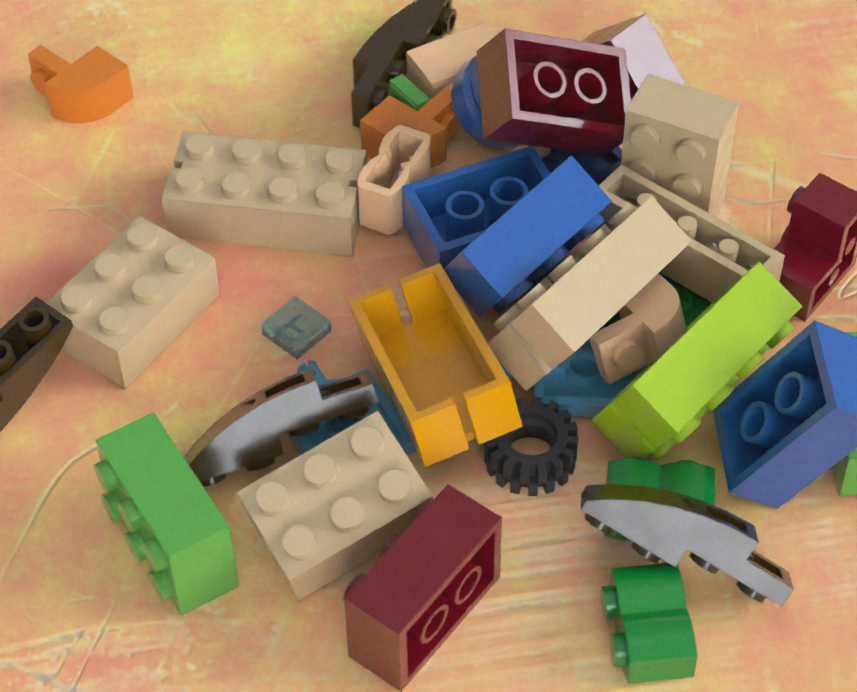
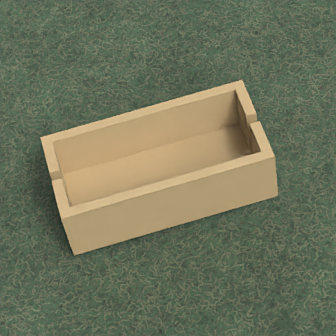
M183 131L174 158L175 168L170 170L161 198L166 229L181 239L353 257L360 227L358 177L362 168L367 164V150Z
M652 196L637 209L630 202L607 222L613 229L612 231L604 224L577 248L584 256L575 250L494 323L500 332L488 342V345L495 357L525 391L578 350L692 242Z

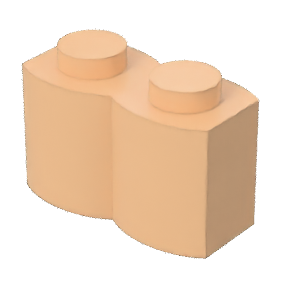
M403 125L396 126L386 134L380 144L379 155L371 159L362 168L358 177L359 219L361 226L387 235L395 233L403 226L402 186L431 177L430 134Z

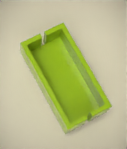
M758 262L715 299L687 327V332L655 363L647 365L591 421L625 457L637 456L644 459L651 454L655 460H658L676 442L679 444L701 424L699 419L708 410L712 411L733 391L731 386L739 378L742 380L764 360L762 355L769 348L773 349L794 329L788 321L802 305Z

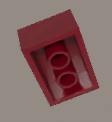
M504 28L476 51L483 139L602 156L623 144L626 109L631 103L626 49Z
M449 484L446 485L434 500L432 498L426 499L416 511L413 523L401 536L395 535L387 541L375 565L366 574H358L350 582L344 593L343 601L349 657L402 692L500 578L502 517Z

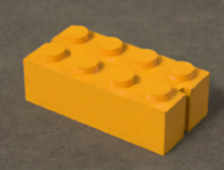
M440 263L399 279L412 322L407 325H403L390 284L347 300L362 345L425 467L468 450L467 442L476 439L480 445L523 427L509 378Z

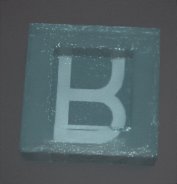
M294 296L261 324L262 335L298 360L331 332V320Z

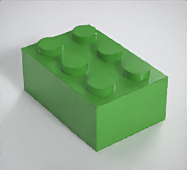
M155 413L146 415L96 439L100 462L94 464V470L101 486L106 492L101 495L103 505L114 524L122 521L126 526L128 532L124 533L134 558L138 562L146 559L152 568V571L148 572L149 578L161 601L164 602L171 599L179 614L183 616L238 588L239 584L230 527Z

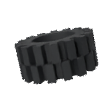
M533 396V405H526L525 397L516 398L523 427L484 443V463H487L486 470L490 477L496 475V484L501 488L510 482L511 493L519 495L521 487L529 488L528 496H537L538 487L543 486L545 493L549 494L555 491V481L562 487L568 482V474L573 475L579 437L577 436L578 428L576 422L571 423V414L566 409L558 414L559 404L552 400L546 408L542 406L541 397ZM532 437L547 442L551 448L542 454L526 455L514 450L511 444L518 439Z

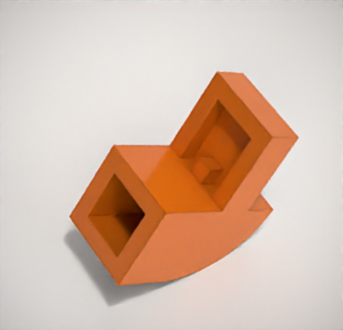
M42 45L28 53L32 71L30 75L31 82L40 94L47 96L51 116L70 123L97 121L111 115L134 98L128 65L99 46H96L72 64Z
M447 86L444 87L418 111L389 95L360 120L361 149L367 150V156L373 159L379 155L380 144L386 134L396 126L403 125L430 134L431 168L440 165L446 160V139L452 138L461 126L454 113L451 98L452 89Z

